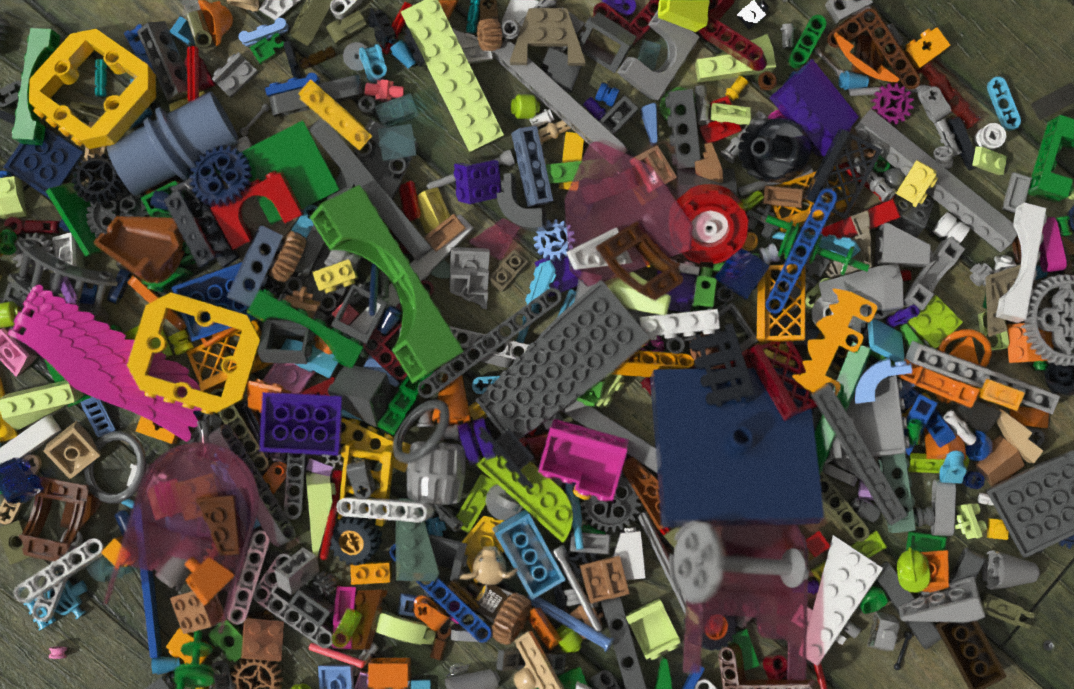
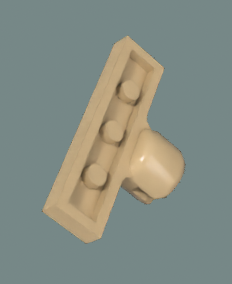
M528 631L516 639L514 642L526 664L523 669L514 675L516 687L518 689H564L533 631Z

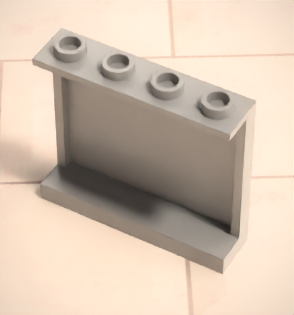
M897 375L886 377L878 383L875 389L876 400L873 402L855 404V390L846 411L872 457L906 454V448H909L908 436L904 437L903 430L907 429L906 417H902L901 410H905L904 399L899 398V391H902L901 379H897ZM830 382L826 383L829 384L833 390L834 384ZM835 437L832 445L835 461L849 460L837 437Z

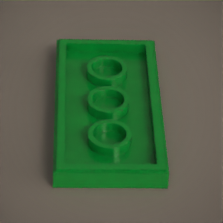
M73 183L49 188L46 193L85 257L104 252L94 244L97 238L95 233H91L90 227H88L86 214H88L87 207H91L90 201L85 202L83 198L77 195L73 188Z

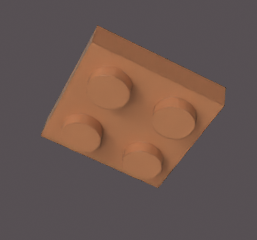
M246 618L243 627L241 658L280 662L282 658L284 622Z

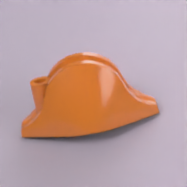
M198 0L209 33L217 47L221 43L222 36L232 26V14L228 8L221 5L220 1L210 3L206 0Z

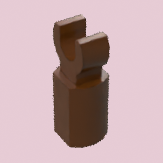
M449 627L448 632L445 634L441 632V628L437 631L438 638L436 637L430 653L431 658L443 660L448 642L446 638L451 634V627Z

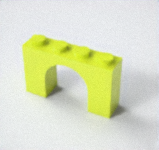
M659 0L658 18L697 32L707 26L710 0Z

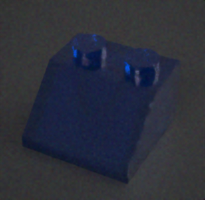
M740 249L727 259L714 278L746 300L770 266L755 255Z
M14 457L0 464V492L8 503H26L43 490L40 478L33 474L30 469V463L24 458Z

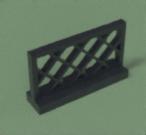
M839 128L803 198L815 203L821 191L824 190L825 184L827 186L825 189H834L841 186L844 197L836 199V202L845 199L847 207L844 213L837 211L834 204L831 212L846 219L882 149ZM849 138L857 142L858 149L848 152L846 144ZM868 148L875 150L873 158L865 161L862 150ZM860 152L862 162L852 165L849 155ZM846 156L849 166L839 169L837 165L838 159ZM863 165L865 169L864 175L856 178L853 168ZM850 169L853 179L843 182L840 172ZM837 173L840 184L830 187L828 178L830 175ZM854 182L855 192L847 195L844 185ZM829 193L831 201L826 202V204H829L833 201V196L831 193Z

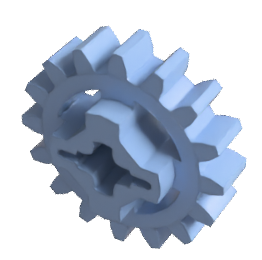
M555 219L554 223L551 224L547 220V231L536 232L538 236L533 237L534 241L538 242L534 244V247L539 249L537 251L538 254H543L546 260L550 256L553 262L555 257H558L560 261L562 260V255L568 257L566 252L573 249L571 244L576 243L574 239H571L575 236L574 232H570L571 227L569 225L566 226L564 221L559 224L558 220ZM564 232L566 233V237H567V240H566V241H564V239H563V236H564L563 233H564ZM556 238L558 239L557 242H556V241H553V243H552L551 240H550V239H554V240H555ZM543 239L546 241L545 248L542 243Z

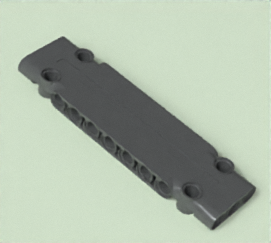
M370 119L365 127V130L372 135L366 143L369 146V151L362 154L355 147L353 153L388 196L394 200L401 186V179L407 172L408 165L419 144ZM399 161L402 162V170L395 171L394 164ZM341 170L336 179L340 190L328 195L326 201L352 189V187H356L343 170ZM313 225L306 239L304 252L299 260V264H297L293 274L285 282V287L278 301L285 299L286 295L293 296L291 283L297 280L300 286L296 291H300L302 286L307 287V293L313 294L312 300L321 302L320 308L316 311L313 320L318 318L325 322L327 327L332 313L338 308L339 302L345 296L349 286H337L336 291L328 294L325 291H319L313 272L328 267L324 262L331 251L315 225ZM362 256L356 267L353 269L354 271H356V273L364 259V257ZM331 297L334 304L331 308H327L325 300Z

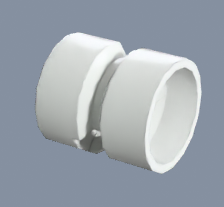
M990 123L978 130L974 137V144L976 147L994 150L1005 142L1006 131L1000 124Z
M947 212L938 221L932 232L940 238L946 237L947 239L950 237L960 244L970 227L961 221L957 223V218Z

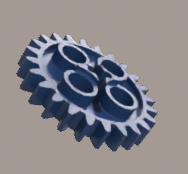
M222 145L219 151L213 147L212 153L206 150L205 157L200 155L201 161L194 162L197 167L191 168L194 174L189 176L192 180L189 184L193 188L192 192L200 201L202 200L205 205L209 204L211 207H214L216 204L219 208L222 207L223 203L229 206L230 200L236 203L235 197L237 196L243 198L241 192H248L245 185H251L248 179L253 177L250 173L252 168L246 156L236 148L233 150L228 146L225 149ZM214 164H216L217 169L221 172L222 178H223L224 181L227 183V185H228V187H229L227 190H226V186H225L224 183L221 181L220 175H219L218 172L215 170V168H214V166H213Z

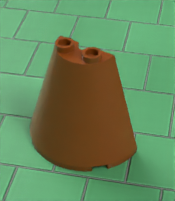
M116 216L108 225L107 234L101 233L94 241V244L145 282L158 284L167 280L179 266L184 251L181 250L185 240L173 218Z

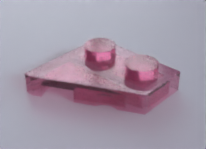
M503 218L492 227L484 230L477 237L472 238L469 243L477 248L489 249L491 256L502 261L520 227Z

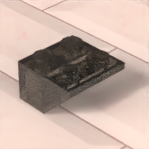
M977 397L972 408L953 401L949 411H954L961 421L966 422L969 428L976 431L988 433L1001 415V411L996 410L997 406L988 402H978L979 399Z

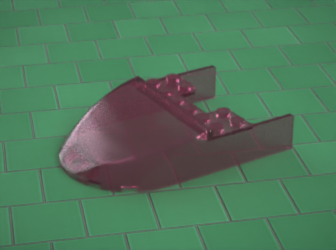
M188 443L168 450L150 465L141 480L105 596V604H108L111 600L120 567L124 564L144 570H154L158 567L162 554L189 560L193 556L200 564L209 557L235 575L221 589L229 594L218 629V633L222 634L257 517L259 504L255 479L247 465L236 454L224 447L211 443ZM235 495L241 553L220 556L210 535L211 532L207 522L204 521L203 513L195 499Z
M797 524L711 526L719 537L723 556L781 559L787 550L794 548L803 551L806 568L808 569L807 544ZM722 572L721 580L715 593L707 601L690 603L686 600L683 672L700 673L702 633L716 634L720 632L723 625V615L756 617L757 632L761 637L787 640V679L805 680L808 578L803 580L798 587L791 588L783 583L780 575Z

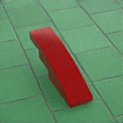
M894 199L867 209L870 214V230L901 217ZM851 216L822 228L820 232L823 236L835 235L837 238H851L858 235Z

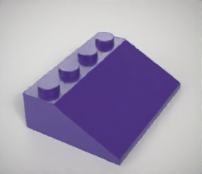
M813 59L770 97L771 101L785 118L791 119L803 127L809 137L811 150L818 156H825L839 128L847 131L859 118Z
M262 392L260 451L339 455L341 453L342 396Z

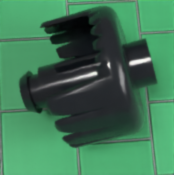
M757 118L753 121L754 124H748L745 128V131L748 133H742L740 137L744 142H739L738 149L742 150L738 153V157L743 161L742 167L747 170L751 177L764 182L784 183L793 180L803 172L810 158L811 146L809 137L802 126L787 118Z

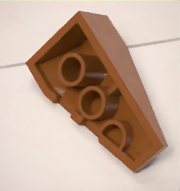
M633 456L623 462L622 471L658 530L663 529L658 481Z

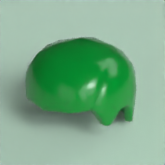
M876 586L870 588L859 604L864 614L876 612L888 603L884 590Z

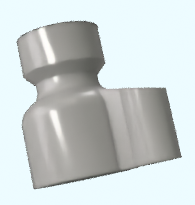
M333 250L324 264L329 267L345 260H350L354 269L361 256L348 251Z

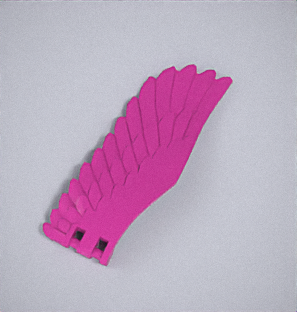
M36 285L32 288L23 302L24 308L22 312H18L14 320L15 325L13 329L9 330L8 335L24 342L39 353L75 389L145 417L186 442L191 439L189 426L197 427V421H199L193 412L201 411L202 408L195 406L193 410L183 407V403L175 401V404L163 401L164 397L159 395L156 398L144 395L145 391L139 389L127 367L135 340L125 339L126 335L122 332L111 330L107 323L94 321L95 315L89 312L78 311L79 307L77 305L67 304L65 299L53 296V291H43L42 285ZM31 310H34V315L32 317L28 316ZM22 327L26 328L23 335L20 334ZM162 352L154 354L148 373L149 376L172 383H188L193 389L201 391L198 383L187 375L189 373L188 368L177 362L165 360L166 354ZM184 386L180 387L178 395L182 398L185 397L187 389Z

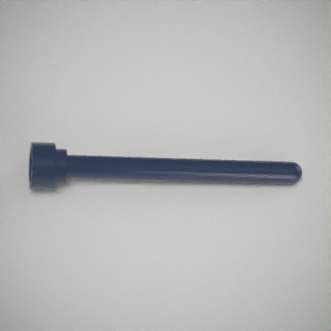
M371 263L369 297L370 316H375L377 313L379 268Z

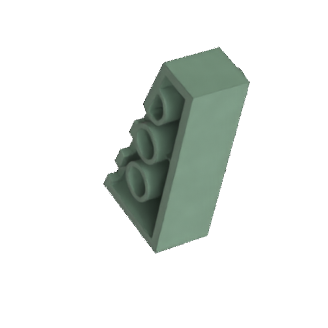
M398 499L404 501H413L411 499ZM402 506V507H401V512H402L403 515H405L406 510H405V508ZM420 508V509H419V513H420V515L423 517L422 512H421V508ZM395 520L396 580L435 581L439 572L425 522Z

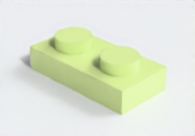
M712 103L711 120L731 122L739 125L750 124L751 107Z
M976 147L972 166L996 175H1004L1007 156L984 147Z

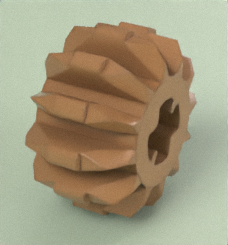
M493 18L480 20L477 26V40L483 51L500 49L503 43V36L499 21Z

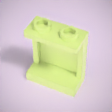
M660 598L625 614L646 659H656L661 656V652L665 650L672 651L679 647L678 644L681 641Z

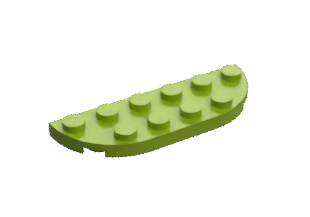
M496 456L489 460L483 458L476 464L562 543L566 540L573 523V510L570 500L555 482L538 472L539 468L530 461L520 470L534 486L530 489L527 486L524 488L517 481L519 476L515 472L511 473L504 466L506 461L502 457L498 458Z

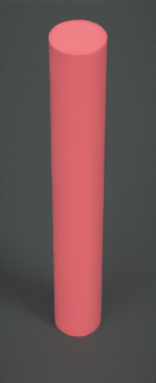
M311 643L309 646V650L359 668L364 667V660L329 648H322L314 643Z

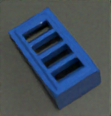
M935 409L931 418L935 415L936 417L928 421L925 428L937 445L943 447L954 440L956 436L938 410Z

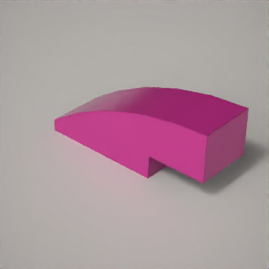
M337 586L333 648L351 649L356 587Z

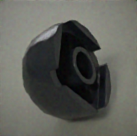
M1051 363L1044 372L1047 387L1058 396H1073L1074 365L1063 366Z

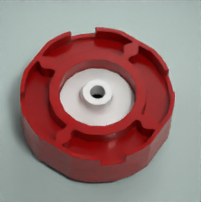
M703 184L690 188L675 201L669 216V226L674 246L688 260L699 264L700 261L717 264L726 261L742 248L747 239L748 219L743 203L730 189L716 184Z

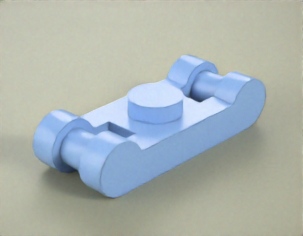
M277 18L275 23L269 26L261 25L257 27V30L250 33L247 31L240 32L239 39L243 45L247 47L252 46L263 38L271 39L275 33L280 35L287 33L289 26L283 18Z

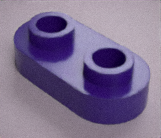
M601 0L602 3L608 4L618 14L625 17L631 16L636 9L635 0ZM623 5H628L630 8L624 10Z

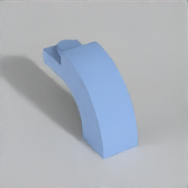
M890 358L871 365L859 380L855 393V404L875 401V389L878 383L888 376L912 373L911 363L907 364L906 361L894 362L895 365L891 366Z

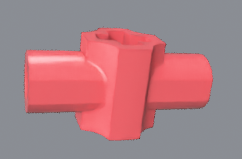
M377 80V84L366 83L365 95L375 96V99L381 102H392V98H404V87L394 86V82L389 80Z

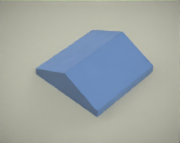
M344 664L318 666L319 689H354L352 666Z

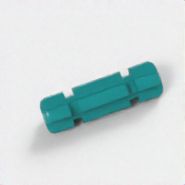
M470 0L471 6H469L468 23L466 26L467 33H476L480 0Z
M97 59L95 61V67L97 68L95 70V85L97 86L95 88V95L97 97H105V87L107 85V71L105 69L107 64L103 59Z

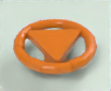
M971 329L958 330L949 334L937 348V350L945 352L950 342L968 336L962 342L956 343L949 354L985 368L992 356V348L988 338L981 332ZM972 337L976 338L984 346L985 353L980 364L978 363Z

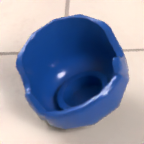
M975 431L977 440L974 444L967 445L965 452L971 461H982L992 453L993 442L983 431Z

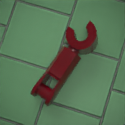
M10 217L4 223V226L13 227L17 224V228L13 231L17 236L22 235L24 232L60 233L58 231L60 221L25 220L24 222L20 218ZM46 224H50V230H46Z

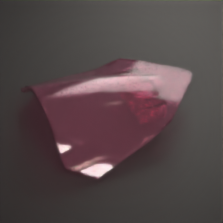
M592 142L586 150L565 198L568 251L617 227L618 232L636 221L639 222L638 226L644 234L647 233L653 243L668 258L690 250L693 224L654 168L601 142ZM635 246L628 250L633 263L621 264L628 273L651 265ZM569 259V270L587 287L595 285L600 280L607 281L618 277L609 266L574 270Z

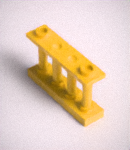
M311 79L299 91L300 99L359 151L372 137L365 130L363 124Z
M349 440L343 446L341 456L344 457L340 500L348 498V493L354 494L353 487L349 486V477L346 471V465L351 463L352 457L376 460L382 463V470H379V472L371 471L373 479H377L380 482V488H377L369 497L389 499L394 463L393 447L387 446L384 452L381 453L353 449L354 440ZM347 504L349 510H351V505ZM383 505V511L387 513V507ZM338 512V519H342L343 515ZM376 519L375 525L383 526L387 519Z

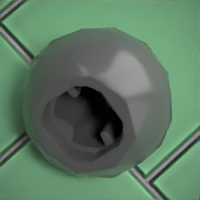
M889 168L882 175L885 183L891 189L894 188L896 192L906 177L899 168Z

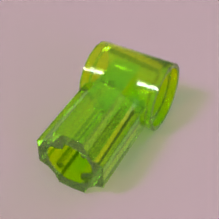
M351 608L346 609L331 638L332 644L335 647L343 648L351 641L352 635L363 616L358 611ZM337 634H344L346 636V642H339L337 640Z

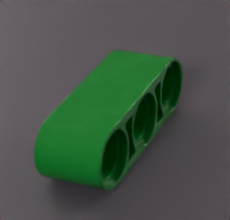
M822 15L812 16L804 28L788 59V63L792 68L800 69L810 57L826 27V19ZM812 22H818L820 29H815L812 26ZM808 38L811 40L812 45H805L803 39ZM794 55H800L803 61H795Z

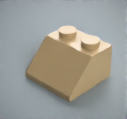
M77 420L48 442L43 451L69 479L100 456L90 434Z

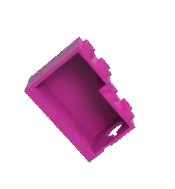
M554 419L549 430L538 472L547 478H561V481L565 483L575 482V491H578L583 496L593 495L597 496V499L601 501H613L629 439Z

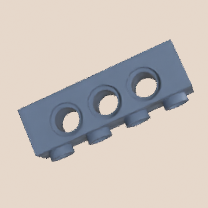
M537 126L519 128L511 133L527 207L545 205L553 201Z
M264 226L258 227L227 298L247 307L251 305L260 286L263 287L267 281L268 276L265 275L267 270L272 269L276 259L273 257L276 251L279 252L283 245V241H281L283 235ZM262 244L266 245L269 249L267 255L262 254L260 251ZM254 262H258L261 266V270L258 273L252 268ZM247 279L253 283L251 290H247L244 286Z

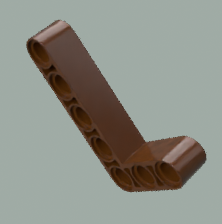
M867 6L830 31L828 35L829 45L839 48L837 42H834L831 38L835 32L850 41L867 30L902 84L907 89H915L919 86V72L875 7ZM871 11L875 14V18L873 20H866L864 14ZM854 22L859 28L856 31H850L848 24ZM882 27L886 32L883 36H877L874 32L875 29ZM892 43L896 46V49L893 52H888L885 46ZM899 59H903L907 63L902 68L897 67L895 64ZM909 75H914L917 80L914 83H908L906 78Z
M730 642L727 647H723L719 651L718 657L723 689H821L820 684L812 679L746 680L742 650L739 644ZM728 650L731 651L733 657L728 654ZM730 669L735 672V675L731 673Z

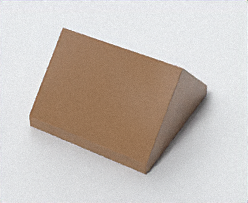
M1001 435L992 441V453L986 459L972 461L991 486L1007 480L1025 466L1019 451Z

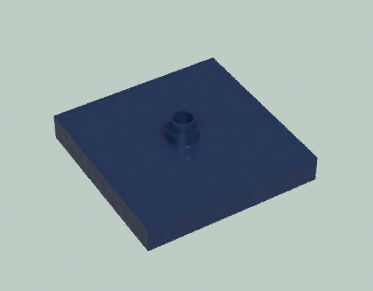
M747 368L755 394L754 401L746 403L745 397H743L739 403H736V400L721 403L722 407L719 408L716 405L711 406L706 403V395L711 393L712 390L711 387L705 388L700 384V378L707 374L705 369L653 370L650 377L662 528L683 527L684 524L692 521H700L710 526L819 524L824 518L812 410L809 409L784 421L754 368ZM774 368L776 373L782 375L783 368ZM711 369L712 373H713V372H717V371H721V370H725V369ZM787 370L785 377L795 380L792 377L795 373ZM739 379L735 380L737 386L741 385ZM784 381L783 385L786 390L792 392L793 385ZM726 382L716 385L717 391L730 388L731 383ZM796 387L795 393L804 397L806 390ZM794 398L795 406L797 408L802 407L803 401Z

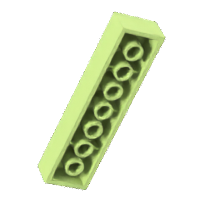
M424 0L401 11L469 152L471 153L503 137L504 134L439 1Z

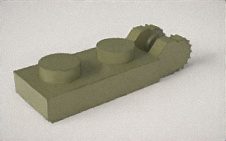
M985 593L982 599L985 614L1030 630L1031 625L1024 621H1019L1021 613L1029 618H1035L1036 614L1023 610L1020 606Z

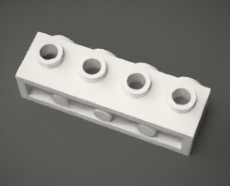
M718 309L638 318L639 325L651 340H656L657 336L664 335L665 339L675 338L676 334L684 333V337L696 335L695 332L703 331V334H713L716 329H720Z

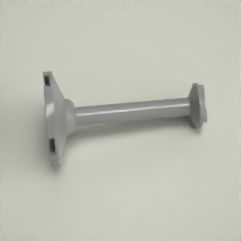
M700 521L684 524L676 533L674 540L678 541L675 546L674 555L670 554L669 557L670 578L674 589L678 595H683L690 603L707 601L715 593L721 580L722 572L780 575L783 583L791 588L798 587L809 575L803 551L794 548L787 550L781 559L723 556L722 545L716 531L709 524Z

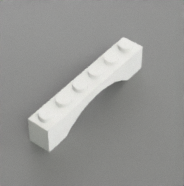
M1023 203L1016 207L1013 226L1021 244V268L1013 286L999 299L997 318L1019 323L1026 320V317L1029 316V300L1033 295L1032 284L1037 275L1035 267L1040 258V252H1038L1039 245L1043 241L1042 229L1047 220L1045 215L1046 208L1028 203Z

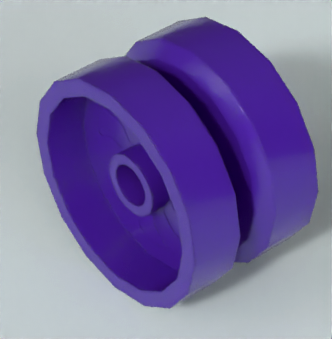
M483 417L473 421L475 433H472L468 423L457 426L470 466L480 462L481 458L478 450L482 451L486 460L496 457L492 452L494 447L489 442L486 444L479 437L481 432L478 428L480 426L491 436Z

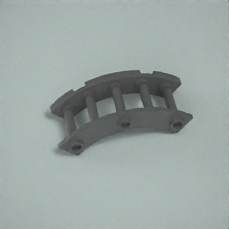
M31 239L17 240L16 244L24 254L19 273H9L8 281L19 293L23 291L28 295L33 287L40 285L43 268L46 267L55 272L51 288L53 296L60 297L58 293L63 275L76 279L74 291L78 298L74 305L79 307L78 311L89 312L95 315L94 321H108L109 315L102 306L107 285L117 286L118 282L112 273L88 270L68 264L66 261L59 260L46 252L37 241ZM31 259L37 262L33 279L27 274ZM85 282L99 284L94 304L80 303Z

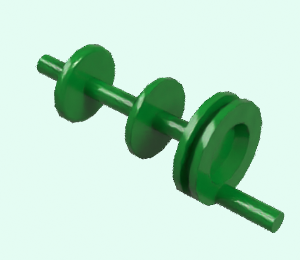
M768 215L767 223L787 230L778 253V257L784 254V259H787L792 245L794 246L797 240L795 236L800 223L794 226V221L792 220L789 223ZM822 235L818 236L816 244L811 250L812 254L809 264L813 263L816 254L843 263L840 272L842 276H844L848 265L865 272L868 271L869 264L851 258L854 250L853 246L849 248L847 256L819 247ZM798 246V248L807 250L804 246Z
M202 629L194 631V640L192 642H187L181 646L183 654L192 656V663L182 664L175 668L174 682L177 684V689H185V687L202 688L214 683V669L208 665L199 664L200 657L208 656L212 653V646L201 642Z

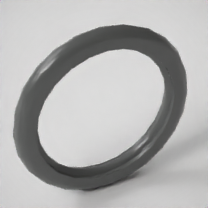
M437 399L428 400L417 406L403 420L393 441V453L398 461L403 463L418 461L429 454L440 442L450 420V411L444 401ZM438 409L440 411V421L432 437L415 452L404 453L402 451L403 439L412 423L426 411Z
M112 431L104 434L95 441V445L98 451L108 442L114 440L125 441L132 446L137 457V471L132 483L126 490L118 494H110L101 490L95 481V460L84 468L85 480L89 485V490L102 502L112 504L127 500L137 492L145 478L147 459L144 448L135 436L125 431Z

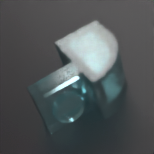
M90 549V553H97L99 549ZM104 555L86 566L90 576L100 582L110 581V575L111 578H123V575L128 574L130 571V565L126 568L121 567L117 569L114 565H111V562Z

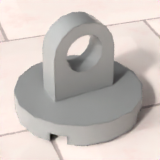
M498 484L492 486L486 495L485 502L489 513L499 520H507L518 514L523 508Z

